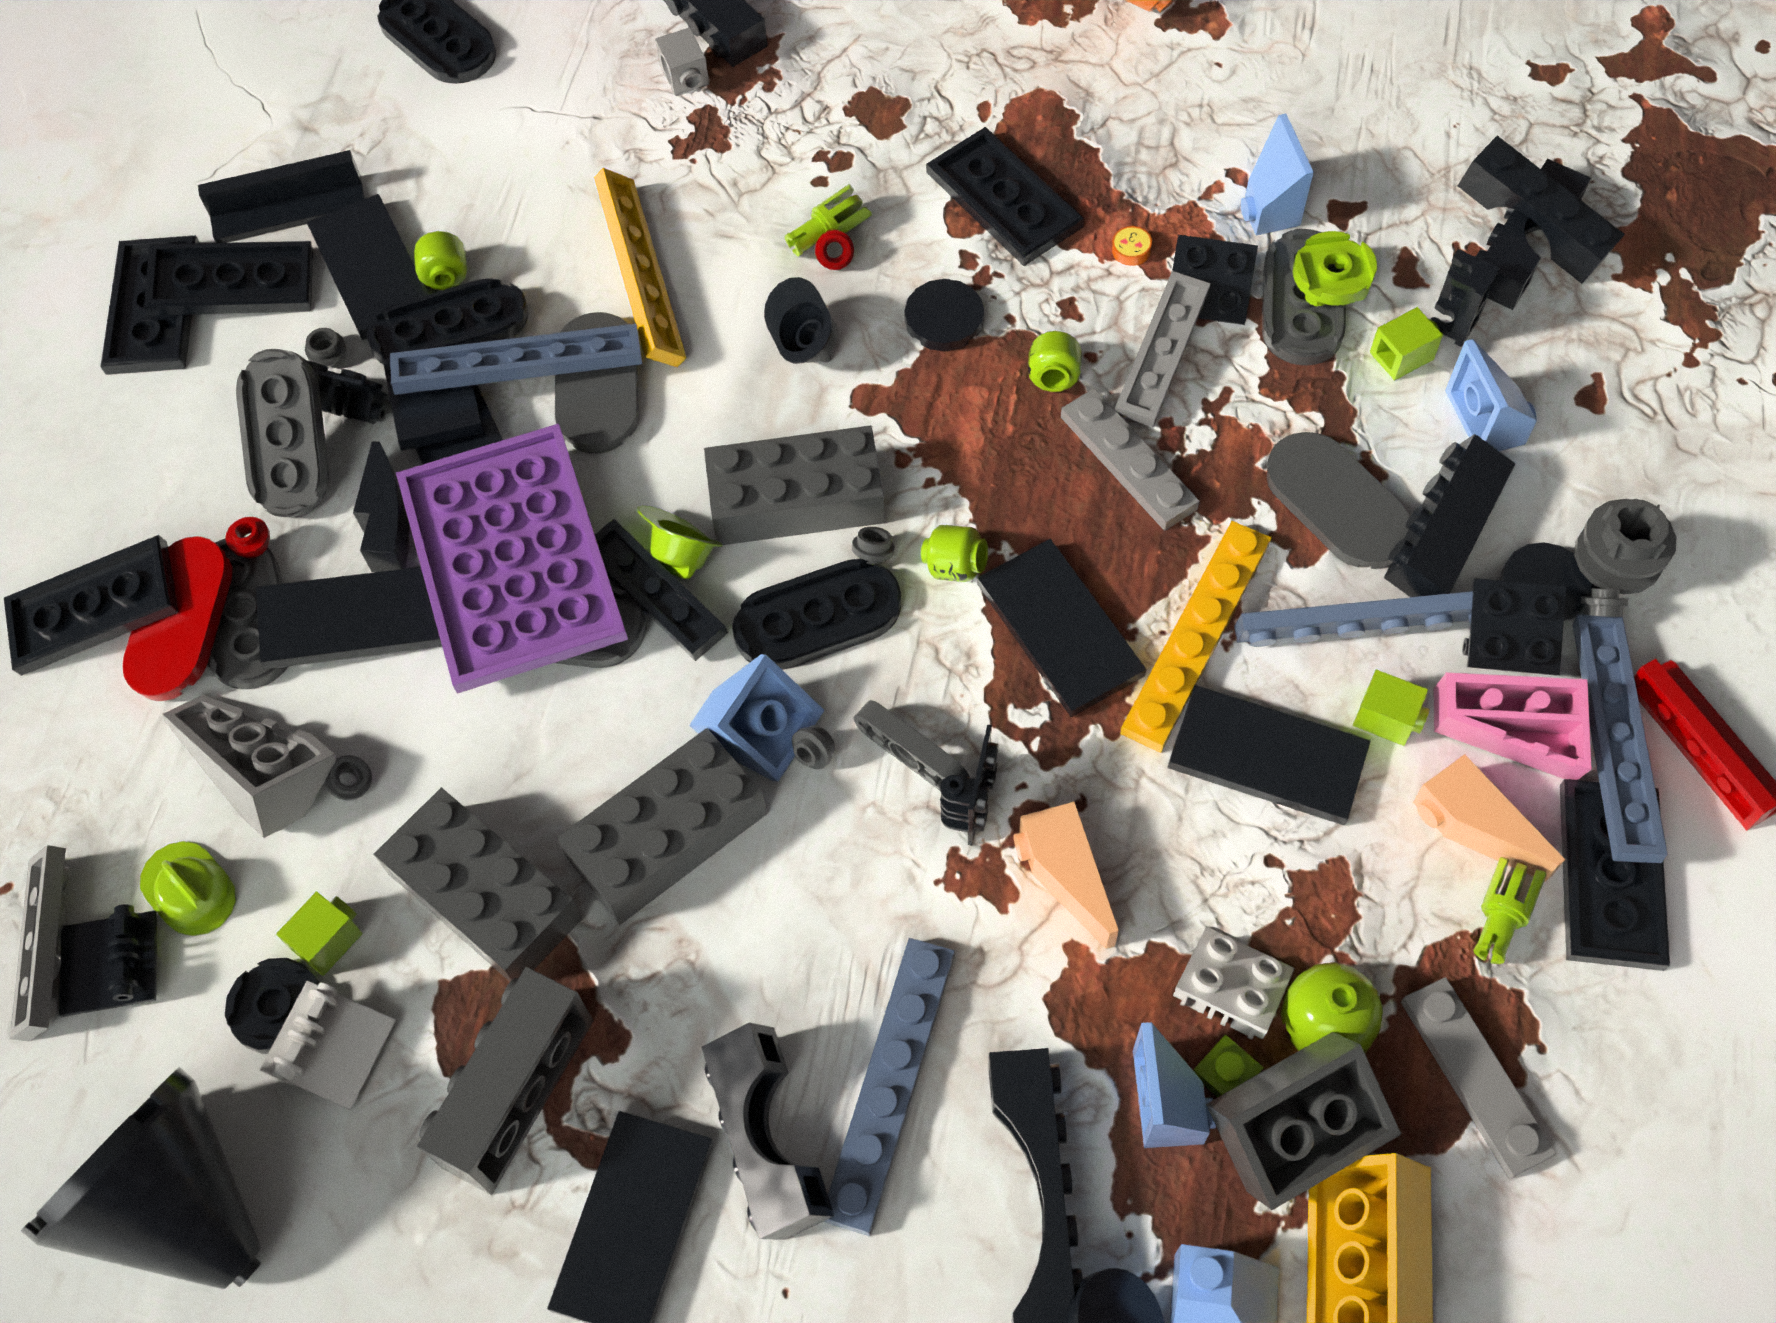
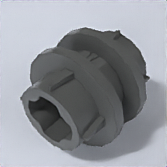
M1619 499L1608 501L1593 511L1584 529L1575 541L1574 552L1579 570L1592 583V588L1595 586L1597 588L1620 589L1619 594L1627 595L1643 592L1656 583L1676 552L1677 539L1671 522L1659 509V504L1656 506L1648 501L1639 499Z

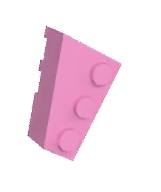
M1446 672L1433 688L1434 732L1562 779L1579 780L1592 769L1587 679Z

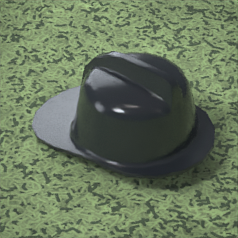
M801 277L788 278L778 283L770 292L765 303L764 319L781 356L793 364L818 362L820 360L829 362L832 360L830 352L837 342V326L817 288L810 281Z

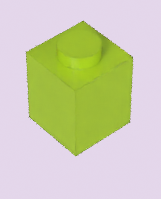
M1416 307L1377 328L1370 354L1395 381L1434 360L1443 334L1440 332L1437 324L1433 320L1428 319Z
M1376 669L1352 726L1404 746L1412 731L1418 734L1421 733L1427 720L1430 708L1422 705L1428 689Z
M316 891L276 935L290 950L320 975L324 976L363 933L352 921L357 913L337 896L329 902Z

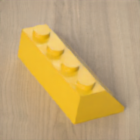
M1397 1153L1369 1155L1362 1157L1309 1189L1307 1323H1433L1431 1167Z

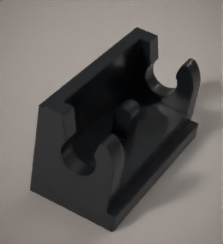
M1458 249L1452 258V264L1439 299L1434 307L1441 314L1450 316L1453 321L1445 323L1436 317H1432L1431 320L1437 324L1443 335L1455 340L1454 344L1462 347L1481 317L1500 268Z

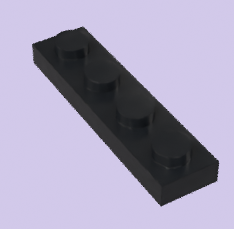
M615 519L611 520L595 534L607 575L619 587L623 588L695 662L728 633L725 625Z

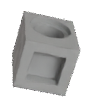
M690 27L655 38L660 67L675 96L709 85L706 59Z

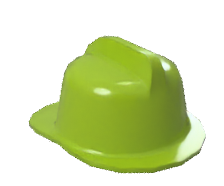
M641 505L637 507L638 513L652 525L651 555L675 576L682 579H690L695 570L701 569L705 565L713 547L723 546L722 543L709 538L695 526L675 514L653 506Z
M181 841L168 844L157 850L145 863L140 875V889L147 902L168 926L181 934L197 936L208 934L219 928L231 915L236 902L235 886L229 875L207 850L196 843Z

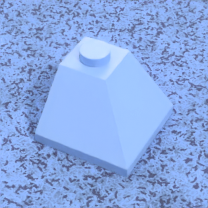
M1286 113L1278 115L1248 180L1245 197L1241 199L1242 216L1245 221H1250L1256 236L1301 225L1314 173Z
M1474 339L1465 341L1445 391L1469 437L1474 434L1478 435L1498 451L1525 445L1537 422L1533 405L1526 401L1517 384Z
M761 654L715 688L689 726L698 734L708 728L736 762L772 781L778 782L795 757L792 747V736L800 728L815 725L825 710L766 654Z
M1152 1022L1141 1023L1133 1048V1058L1144 1148L1204 1145L1210 1133L1209 1129L1216 1128L1206 1106L1213 1098H1205L1203 1082Z
M1181 1244L1174 1255L1170 1323H1276L1279 1268L1234 1251Z

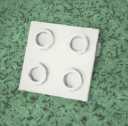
M1206 926L1175 988L1173 996L1181 1000L1180 1005L1184 1007L1186 1005L1202 1014L1206 1006L1211 1007L1207 1016L1208 1019H1212L1217 1010L1225 1014L1220 1023L1221 1025L1225 1026L1228 1018L1231 1017L1233 1018L1231 1028L1248 1035L1247 1038L1252 1039L1255 1035L1263 1039L1270 1027L1294 968Z
M306 981L260 1071L351 1110L396 1020L336 994L338 990L327 984L319 983V985Z

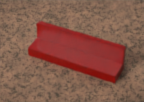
M1656 658L1641 666L1634 676L1639 702L1744 829L1748 831L1775 815V779L1679 666L1672 660L1661 665Z

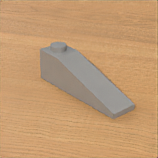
M201 695L162 714L165 723L237 813L263 838L305 817L336 762L335 754L311 733L300 729L294 734L279 729L278 722L265 718L260 722L244 715L243 709L205 695Z

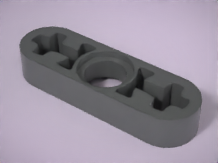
M869 700L854 716L853 719L856 726L864 735L938 790H940L941 782L947 776L959 775L970 777L967 770L954 757L878 702Z

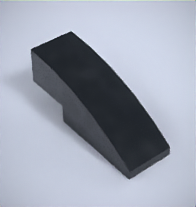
M376 441L371 442L353 514L364 532L360 552L371 572L406 569L409 552V521L398 479L381 443Z

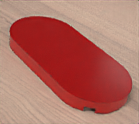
M187 537L168 546L179 612L131 631L123 657V674L127 684L135 692L147 699L168 701L182 695L181 690L188 684L193 686L206 669L231 584L232 565L230 559L226 557L225 551L212 540L205 537Z

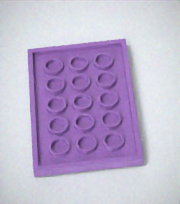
M559 423L396 472L450 678L457 694L628 640Z

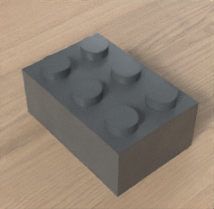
M1331 1032L1206 1104L1246 1191L1271 1210L1276 1209L1401 1135L1361 1045L1335 1032Z

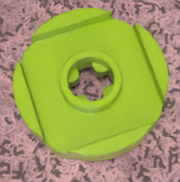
M1327 231L1315 234L1306 240L1305 246L1298 250L1293 265L1295 283L1305 293L1306 301L1314 306H1323L1325 304L1339 306L1362 301L1367 297L1377 271V261L1372 249L1363 241L1361 246L1356 242L1350 241V234L1344 232ZM1329 264H1335V267L1337 269L1344 270L1339 273H1335L1329 271L1327 268Z

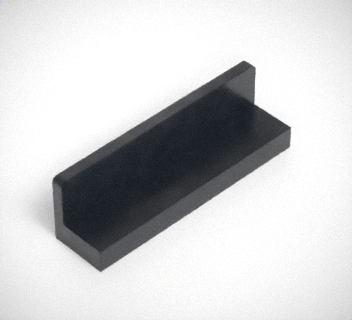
M351 150L198 185L199 197L210 216L212 234L216 243H227L304 225L310 220L365 199L361 175Z

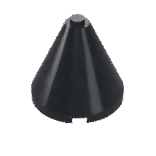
M180 1067L105 1140L36 1213L37 1216L21 1230L23 1234L39 1246L220 1289L227 1288L232 1282L241 1287L262 1263L255 1257L260 1251L261 1245L197 1084Z

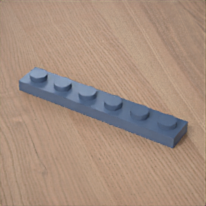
M637 324L390 353L391 384L395 395L642 364Z
M1473 591L1242 613L1234 625L1236 642H1250L1252 647H1263L1275 644L1277 639L1294 637L1295 642L1305 643L1318 640L1323 634L1338 633L1339 638L1346 639L1365 634V630L1382 629L1383 634H1397L1407 631L1409 626L1425 625L1427 630L1444 629L1452 626L1453 622L1468 620L1469 623L1471 622Z
M1577 615L1572 626L1581 678L1588 681L1589 724L1613 861L1662 863L1668 853L1623 617Z
M913 938L908 939L828 1192L834 1217L824 1221L825 1223L867 1236L871 1234L955 957V950Z

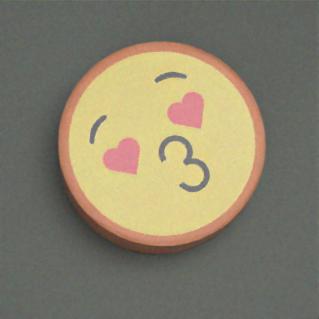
M1127 226L1115 233L1112 241V254L1118 262L1128 266H1137L1146 262L1151 255L1152 238L1145 229L1137 226Z

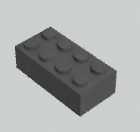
M872 425L704 448L712 522L716 540L723 545L885 523L884 496Z
M706 728L559 835L557 840L568 861L618 924L621 925L768 813L763 792Z
M442 787L373 854L385 871L509 982L514 978L519 979L525 967L534 970L583 919L574 900Z
M525 967L519 979L514 978L507 985L501 999L502 1007L493 1022H486L480 1029L474 1046L476 1049L466 1066L461 1065L452 1075L447 1087L449 1094L439 1110L432 1111L425 1119L419 1133L421 1139L417 1144V1147L442 1169L490 1195L493 1194L594 1022L577 992L528 967Z

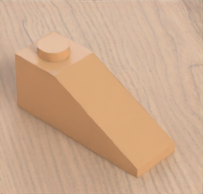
M1465 754L1423 784L1413 802L1417 806L1422 820L1430 827L1437 828L1444 837L1499 861L1500 857L1509 859L1508 865L1513 868L1516 867L1517 863L1527 865L1526 874L1533 877L1536 870L1539 869L1546 872L1545 881H1547L1565 861L1563 856Z
M1075 802L1022 815L1020 817L1019 833L1014 834V843L1020 861L1028 860L1032 875L1106 949L1114 947L1119 930Z

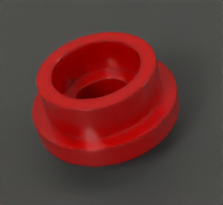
M829 230L818 238L815 245V255L819 263L825 268L840 270L846 267L853 259L854 244L846 233L840 230ZM832 242H837L842 247V252L838 257H830L827 253V247Z
M244 517L235 521L228 528L225 540L227 546L234 554L245 558H255L263 554L268 548L270 531L263 520L257 517Z

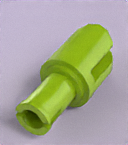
M850 184L812 209L810 220L785 235L789 248L795 246L792 252L799 257L803 252L814 246L824 232L840 230L847 233L872 216L868 207H863L858 211L863 201L859 195L851 196L854 189Z
M1504 857L1499 858L1483 899L1481 909L1487 920L1478 943L1473 950L1477 957L1486 961L1491 945L1495 944L1490 962L1492 964H1503L1505 962L1506 953L1515 929L1528 925L1547 875L1545 871L1536 870L1523 904L1518 901V897L1528 866L1517 863L1505 895L1498 894L1509 863V859Z

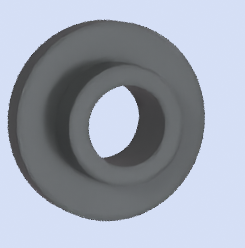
M330 328L315 329L306 338L305 354L309 361L330 366L340 361L346 352V343L343 337Z
M864 527L859 530L858 536L852 541L853 553L860 559L867 560L868 564H880L883 561L889 560L894 555L895 546L892 542V535L885 529Z
M1591 588V596H1581V604H1585V615L1623 617V606H1628L1629 599L1619 598L1620 589Z
M812 725L800 728L792 736L794 755L800 763L813 769H823L830 763L832 754L835 751V744L831 735L825 729Z
M351 755L336 758V762L327 776L325 784L328 791L334 797L345 801L356 800L369 790L372 782V773L368 764L361 758ZM343 773H351L356 777L357 782L354 785L346 786L341 783L339 777Z

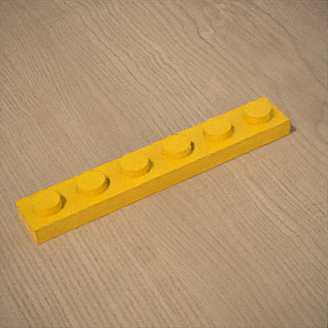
M602 168L594 179L645 357L678 367L687 357L635 182L631 178Z
M1231 521L1121 727V735L1160 753L1162 752L1192 695L1194 686L1197 685L1265 555L1271 541L1270 536Z

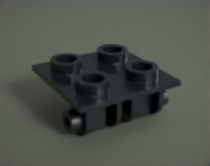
M1178 234L1172 271L1211 283L1209 293L1198 319L1245 325L1258 245Z
M306 360L312 366L318 379L322 412L336 416L344 415L345 418H353L370 424H375L377 421L382 422L385 419L386 407L382 405L384 400L390 401V397L382 392V384L366 380L367 376L358 372L341 369L339 374L328 371L329 367Z
M1474 578L1469 638L1464 639L1462 647L1463 655L1468 656L1467 667L1559 676L1566 586Z
M989 724L986 727L976 777L950 775L940 785L941 822L948 829L967 832L968 845L971 846L975 830L984 832L989 804H987L989 789L993 790L998 766L996 759L999 744L991 742L992 725Z
M123 904L114 907V913L107 919L63 926L60 952L59 1017L156 1001L157 912L155 910L135 913L134 906Z

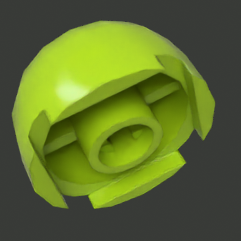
M1330 962L1316 964L1296 977L1284 996L1281 1017L1283 1025L1285 1023L1286 1029L1291 1036V1042L1299 1051L1331 1032H1335L1360 1044L1364 1053H1366L1380 1033L1383 1006L1378 990L1366 975L1352 966Z

